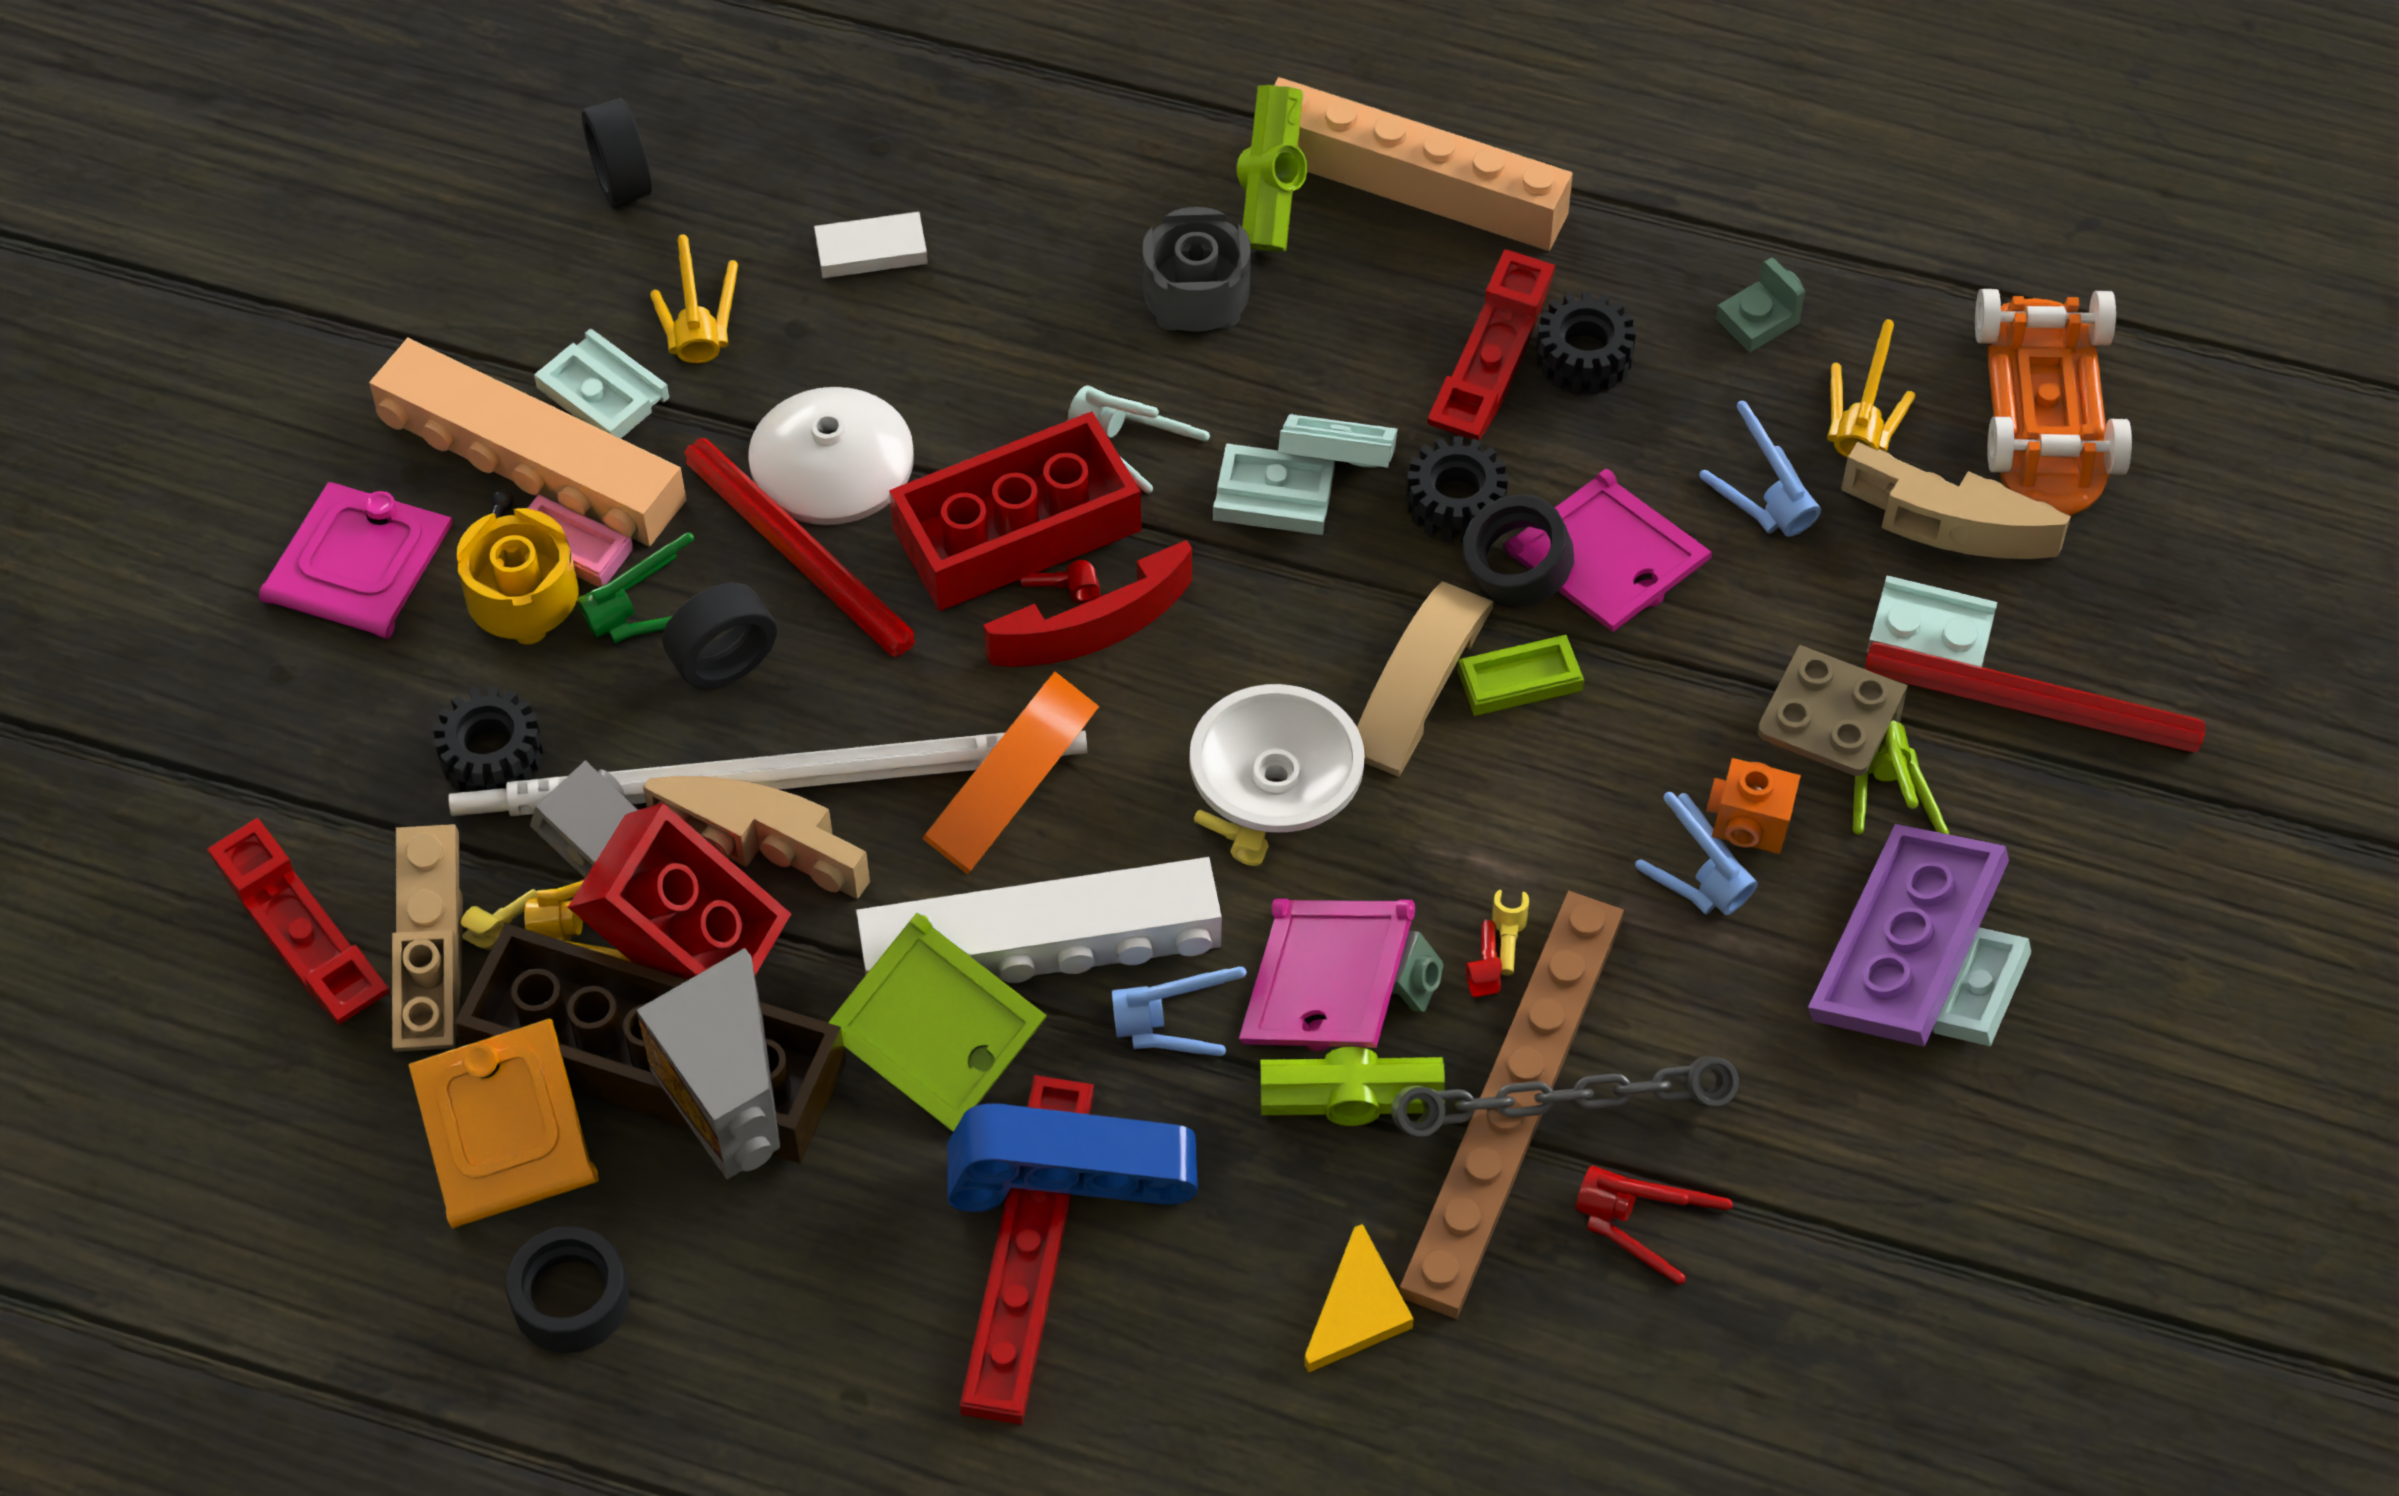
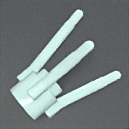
M1089 385L1082 387L1078 391L1068 413V420L1093 411L1106 435L1109 437H1114L1121 429L1124 419L1128 418L1204 442L1210 438L1209 432L1159 416V411L1155 407L1112 396ZM1122 459L1138 488L1145 494H1150L1153 491V486Z

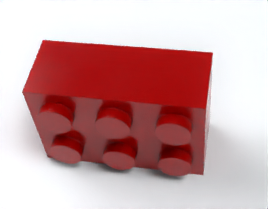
M664 803L624 815L567 907L631 962L688 980L744 948L752 958L754 974L756 975L791 916L787 909Z

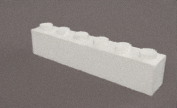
M1209 857L856 910L866 975L916 912L927 916L933 928L1000 980L1008 983H1019L1036 975L1056 972L1078 974L1095 966L1115 963L1137 965L1148 961L1150 958L1174 954L1197 956L1207 952L1209 949L1222 947V916Z

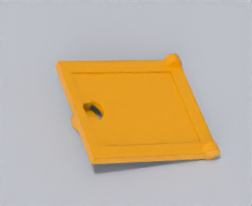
M546 1019L409 1064L446 1206L447 1220L452 1228L599 1181L598 1170L589 1159L552 1019ZM496 1065H500L499 1069L493 1076L489 1078H481L492 1074V1072L496 1069Z

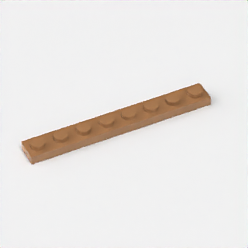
M1568 890L1480 1098L1496 1097L1498 1091L1503 1086L1514 1083L1539 1081L1548 1084L1553 1090L1622 924L1624 909ZM1542 1091L1510 1093L1506 1096L1514 1097L1515 1104L1508 1108L1542 1105L1543 1103L1536 1102L1534 1099L1535 1094ZM1497 1108L1475 1110L1400 1285L1399 1293L1404 1300L1458 1319L1542 1114L1506 1117Z

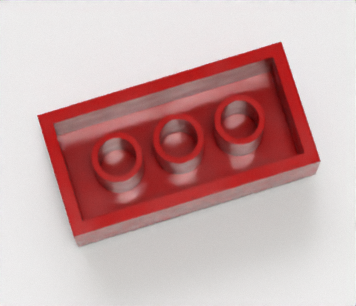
M1093 411L889 490L893 531L939 612L1020 580L1029 574L1040 572L1142 531L1141 491Z

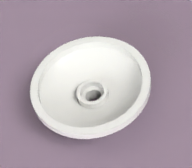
M845 387L812 389L796 394L779 403L760 421L753 433L749 446V466L753 482L793 519L818 525L850 523L880 511L890 503L889 490L907 483L914 461L912 437L901 415L879 397L868 392Z
M1266 684L1234 692L1213 705L1204 714L1195 728L1190 744L1189 759L1192 779L1197 790L1206 803L1217 813L1246 828L1279 833L1300 831L1314 827L1329 820L1346 807L1361 783L1365 755L1362 738L1356 725L1336 703L1319 693L1302 687ZM1270 779H1280V780H1282V781H1281V782H1273V781H1269V780H1270Z

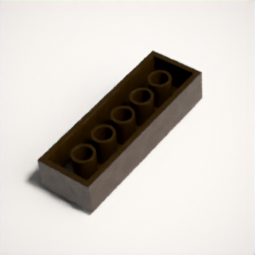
M505 923L455 1021L462 1047L546 1019H552L571 1092L691 1129L650 1070L637 1009L683 984L688 979ZM760 1002L780 1148L774 1151L772 1155L801 1164L846 1064L841 1027Z

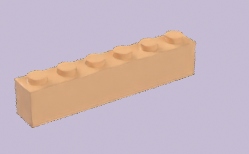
M1278 77L1274 86L1292 87L1302 90L1303 101L1298 147L1305 155L1307 172L1550 251L1568 215L1573 172Z
M410 338L403 342L369 382L377 415L388 426L398 430L404 428L424 438L428 444L437 450L454 452L468 459L476 468L483 472H495L514 481L526 493L531 495L539 493L648 547L652 545L686 502L681 467Z

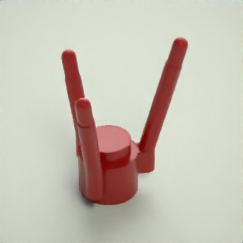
M1591 1165L1582 1182L1576 1203V1211L1590 1216L1587 1230L1606 1236L1678 1285L1685 1282V1275L1614 1226L1613 1222L1615 1219L1623 1222L1628 1220L1636 1196L1678 1205L1692 1204L1721 1210H1730L1733 1206L1732 1201L1728 1198L1713 1196L1707 1193L1630 1179Z

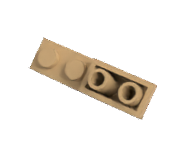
M1859 442L1856 443L1848 456L1841 491L1884 509L1883 529L1940 549L1976 556L2008 559L2057 557L2062 549L2071 516L2056 510L2053 506L2044 502H2037L2012 491L1995 480L1985 479L1968 471L1960 486L1945 481L1935 473L1920 470L1894 458L1885 451L1875 450Z
M708 776L649 778L643 786L647 807L664 803L725 857L745 867L748 866L756 853L761 850L763 855L772 863L781 867H788L790 865L810 875L820 887L830 892H838L840 890L858 899L870 883L866 851L832 834L829 809L803 797L742 780Z
M455 824L396 828V933H392V1049L394 1052L455 1048L457 1029L455 1021L459 1015L462 973L463 926L461 925V919L463 917V894L459 888V831Z

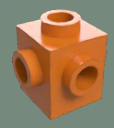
M1732 758L1726 780L1714 778L1706 812L1717 814L1712 837L1729 841L1739 847H1753L1780 854L1801 775L1771 768L1760 762H1747Z

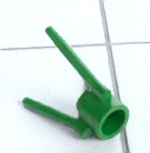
M685 533L610 583L577 598L581 612L595 638L609 633L614 644L631 636L665 630L666 624L672 616L627 623L626 618L635 615V611L626 590L675 560L676 553L694 541L692 533Z

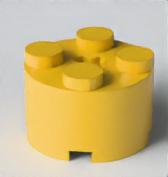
M513 509L515 515L496 518L495 513L486 515L466 530L457 546V568L468 612L482 629L495 636L516 639L522 644L540 642L547 632L560 625L569 616L579 595L576 572L566 535L560 524L552 517L533 509Z

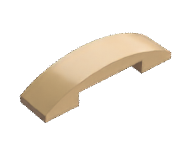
M1443 581L1427 597L1394 649L1358 723L1357 729L1364 746L1365 764L1400 777L1423 735L1426 717L1465 647L1468 649L1472 647L1493 608L1494 601Z

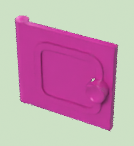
M1609 469L1601 471L1596 475V478L1555 507L1564 521L1574 545V565L1567 582L1558 591L1612 632L1646 607L1659 605L1667 591L1712 558V552L1620 486L1615 475ZM1532 527L1526 528L1503 544L1506 553L1529 570L1535 568L1547 556L1551 547L1547 533L1544 530ZM1647 573L1652 574V579H1644L1634 585V580L1638 576Z
M328 482L270 576L261 586L259 600L390 639L394 633L396 617L452 526V517L394 501L393 496L385 491H377L370 494ZM367 518L378 520L387 518L388 523L376 525L369 522Z
M1274 899L1272 915L1275 919L1239 1036L1241 1043L1251 1045L1306 1046L1315 1052L1323 1051L1329 1047L1377 1048L1409 928L1415 915L1414 902L1412 900L1323 901ZM1316 1014L1324 1015L1327 1018L1314 1020L1308 1025L1305 1022L1307 1017Z

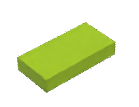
M1567 635L1458 659L1457 672L1474 716L1583 691L1584 678Z

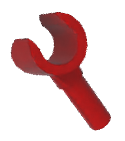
M1086 560L1072 562L1066 568V572L1032 573L1021 578L1022 587H1068L1072 601L1080 604L1087 603L1101 596L1095 568Z
M1485 920L1481 924V960L1467 962L1465 965L1467 985L1473 998L1497 994L1501 991L1500 975L1502 973V963L1496 953V923L1492 920Z

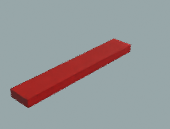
M1034 1075L1027 1107L1090 1114L1094 1098V1084ZM1011 1188L1007 1193L960 1401L961 1415L1023 1425L1073 1194Z

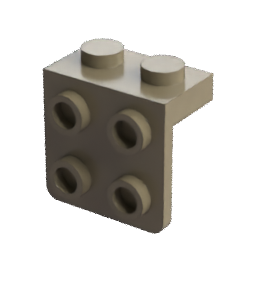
M1799 645L1759 722L1758 735L1763 741L1848 774L1861 776L1867 772L1891 722L1896 721L1900 723L1907 685Z

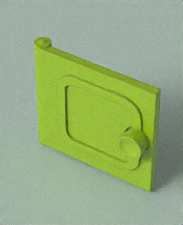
M916 912L828 1023L841 1027L843 1044L846 1049L954 1132L963 1114L968 1109L978 1105L1043 1023L1047 1015L933 928L927 916ZM980 1046H988V1047L978 1048V1049H976V1050L971 1054V1052H972L975 1048H977V1047H980Z

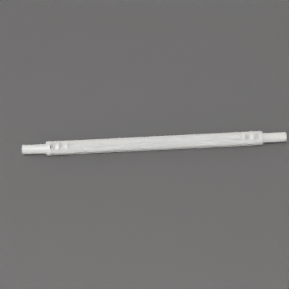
M1085 730L1080 731L1062 756L1087 753ZM1005 733L608 773L620 783L624 790V797L631 804L646 803L643 786L649 778L718 777L742 780L781 790L972 771L980 766ZM568 776L507 782L506 788L449 793L450 814L453 817L509 811L510 817L530 815L534 813L535 806Z

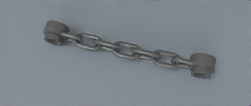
M1704 1056L1696 1059L1690 1066L1659 1070L1654 1075L1652 1081L1631 1083L1627 1077L1616 1073L1593 1075L1580 1079L1574 1089L1553 1091L1544 1082L1534 1081L1508 1084L1498 1091L1496 1097L1474 1099L1469 1092L1461 1089L1434 1091L1422 1086H1409L1402 1089L1395 1096L1391 1113L1394 1123L1400 1130L1407 1134L1422 1137L1433 1134L1441 1125L1468 1121L1473 1116L1475 1110L1497 1108L1506 1117L1533 1116L1546 1113L1551 1109L1554 1102L1575 1100L1584 1109L1611 1108L1624 1105L1629 1101L1632 1094L1653 1092L1662 1101L1694 1099L1701 1104L1721 1106L1728 1103L1735 1096L1739 1086V1076L1735 1067L1726 1059ZM1711 1069L1715 1074L1716 1082L1711 1090L1704 1091L1701 1087L1700 1079L1706 1070ZM1685 1075L1687 1091L1664 1092L1672 1086L1671 1082L1663 1080L1664 1078ZM1620 1083L1612 1088V1092L1621 1095L1620 1097L1587 1100V1098H1591L1594 1095V1092L1590 1088H1585L1586 1086ZM1542 1091L1534 1096L1535 1101L1543 1103L1542 1105L1508 1108L1515 1104V1099L1512 1096L1506 1095L1517 1092ZM1419 1099L1423 1103L1424 1113L1419 1120L1412 1122L1407 1116L1406 1109L1412 1100ZM1463 1099L1456 1103L1457 1110L1464 1111L1463 1113L1445 1115L1443 1100Z

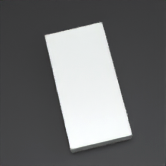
M920 212L814 226L822 278L928 264Z

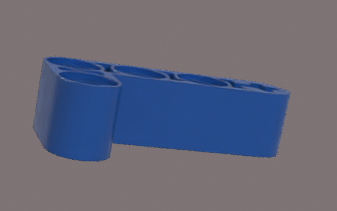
M1004 1104L977 1105L968 1109L963 1114L947 1144V1202L951 1207L965 1212L989 1211L998 1207L1003 1202L1011 1188L1154 1204L1173 1205L1184 1203L1193 1199L1198 1192L1196 1135L1193 1130L1175 1124Z

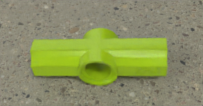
M1261 85L1257 89L1251 147L1241 153L1237 163V176L1241 186L1246 190L1242 228L1249 237L1252 250L1286 252L1292 193L1302 186L1307 175V161L1304 153L1298 147L1303 94L1300 89L1274 85Z
M1351 1046L1332 1050L1325 1056V1059L1260 1060L1261 1115H1326L1327 1119L1333 1123L1344 1126H1358L1373 1122L1380 1114H1392L1391 1108L1395 1096L1406 1087L1422 1086L1434 1091H1445L1443 1057L1378 1058L1377 1054L1372 1050ZM1419 1099L1412 1100L1407 1106L1406 1113H1424L1423 1103Z

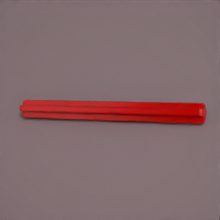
M699 438L694 444L686 448L684 452L687 457L686 464L887 653L893 657H901L914 646V631L708 439Z
M1879 642L1871 644L1865 662V670L1897 682L2193 753L2199 751L2205 735L2206 726L2205 722L2201 719Z

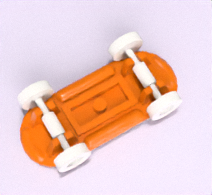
M1980 289L1976 300L1975 334L1977 342L1986 343L1994 416L1990 421L1988 432L1989 469L1991 472L2000 473L2001 481L2006 488L2037 502L2047 503L2056 510L2073 516L2088 509L2101 496L2108 482L2109 474H2127L2131 460L2132 436L2129 420L2109 419L2107 425L2105 422L2096 345L2110 346L2113 341L2116 323L2114 293L2112 291H2094L2090 301L2089 313L2078 312V297H2067L2065 303L2062 304L2047 299H2024V296H2013L2011 302L2001 306L1998 289Z

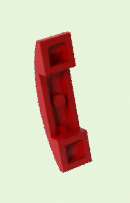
M1504 249L1486 289L1483 309L1452 377L1447 376L1427 418V425L1478 441L1482 438L1498 412L1523 359L1555 272L1554 264Z
M1185 540L1137 560V582L1046 620L1037 606L1032 604L984 624L987 660L990 665L1006 667L1052 664L1094 653L1130 637L1168 610L1192 582V547Z
M258 817L207 848L213 862L262 934L307 992L338 1025L390 993L388 986L356 945L351 946L293 871L289 857Z

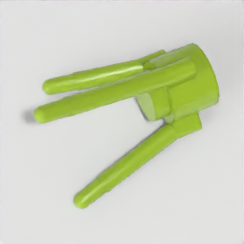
M1892 721L1867 772L1861 776H1855L1853 832L1856 835L1864 832L1868 774L1872 773L1880 781L1898 780L1907 806L1911 809L1916 808L1919 804L1915 793L1916 790L1935 831L1949 835L1943 816L1919 768L1915 750L1909 748L1905 728L1901 723Z

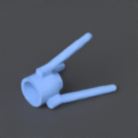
M1739 401L1737 403L1738 411L1780 479L1764 494V500L1767 503L1766 509L1764 510L1707 470H1702L1699 477L1718 493L1754 517L1768 534L1778 528L1787 537L1800 534L1818 519L1821 508L1804 488L1780 446L1774 447L1747 402Z
M1666 792L1664 794V801L1710 857L1699 869L1695 877L1701 883L1700 889L1692 887L1642 859L1635 862V868L1656 882L1692 901L1705 915L1710 913L1715 907L1724 915L1733 913L1750 898L1756 890L1758 882L1738 863L1722 839L1712 837L1714 828L1689 795L1681 793L1677 798L1674 793Z
M1239 966L1210 973L1207 972L1152 987L1145 986L1112 990L1117 1038L1132 1036L1134 1050L1155 1047L1194 1054L1223 1056L1226 1053V1048L1223 1045L1153 1034V1028L1164 1027L1163 998L1245 977L1246 969Z

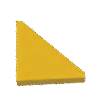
M1363 1224L1353 1229L1306 1351L1304 1366L1308 1373L1413 1328L1414 1319Z

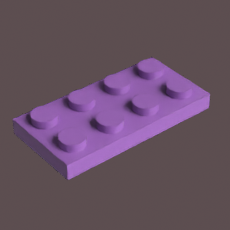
M1895 824L1808 1006L1812 1021L1925 1047L2009 862L2006 846Z

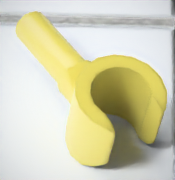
M1201 809L1196 812L1194 817L1195 823L1234 841L1231 854L1237 861L1250 866H1258L1263 862L1268 849V842L1265 839L1266 833L1264 831L1246 828L1234 822L1230 823Z
M531 889L506 907L498 909L493 915L477 906L471 907L461 919V925L468 929L464 932L462 938L481 949H492L505 923L509 924L512 919L523 913L526 901L529 898H537V891Z
M1498 890L1494 896L1492 921L1496 923V929L1500 931L1501 974L1512 975L1514 973L1515 945L1518 932L1522 931L1527 924L1529 897L1526 892H1522L1521 906L1510 909L1501 904L1502 890Z

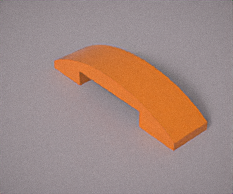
M1054 671L922 839L968 875L1100 706Z

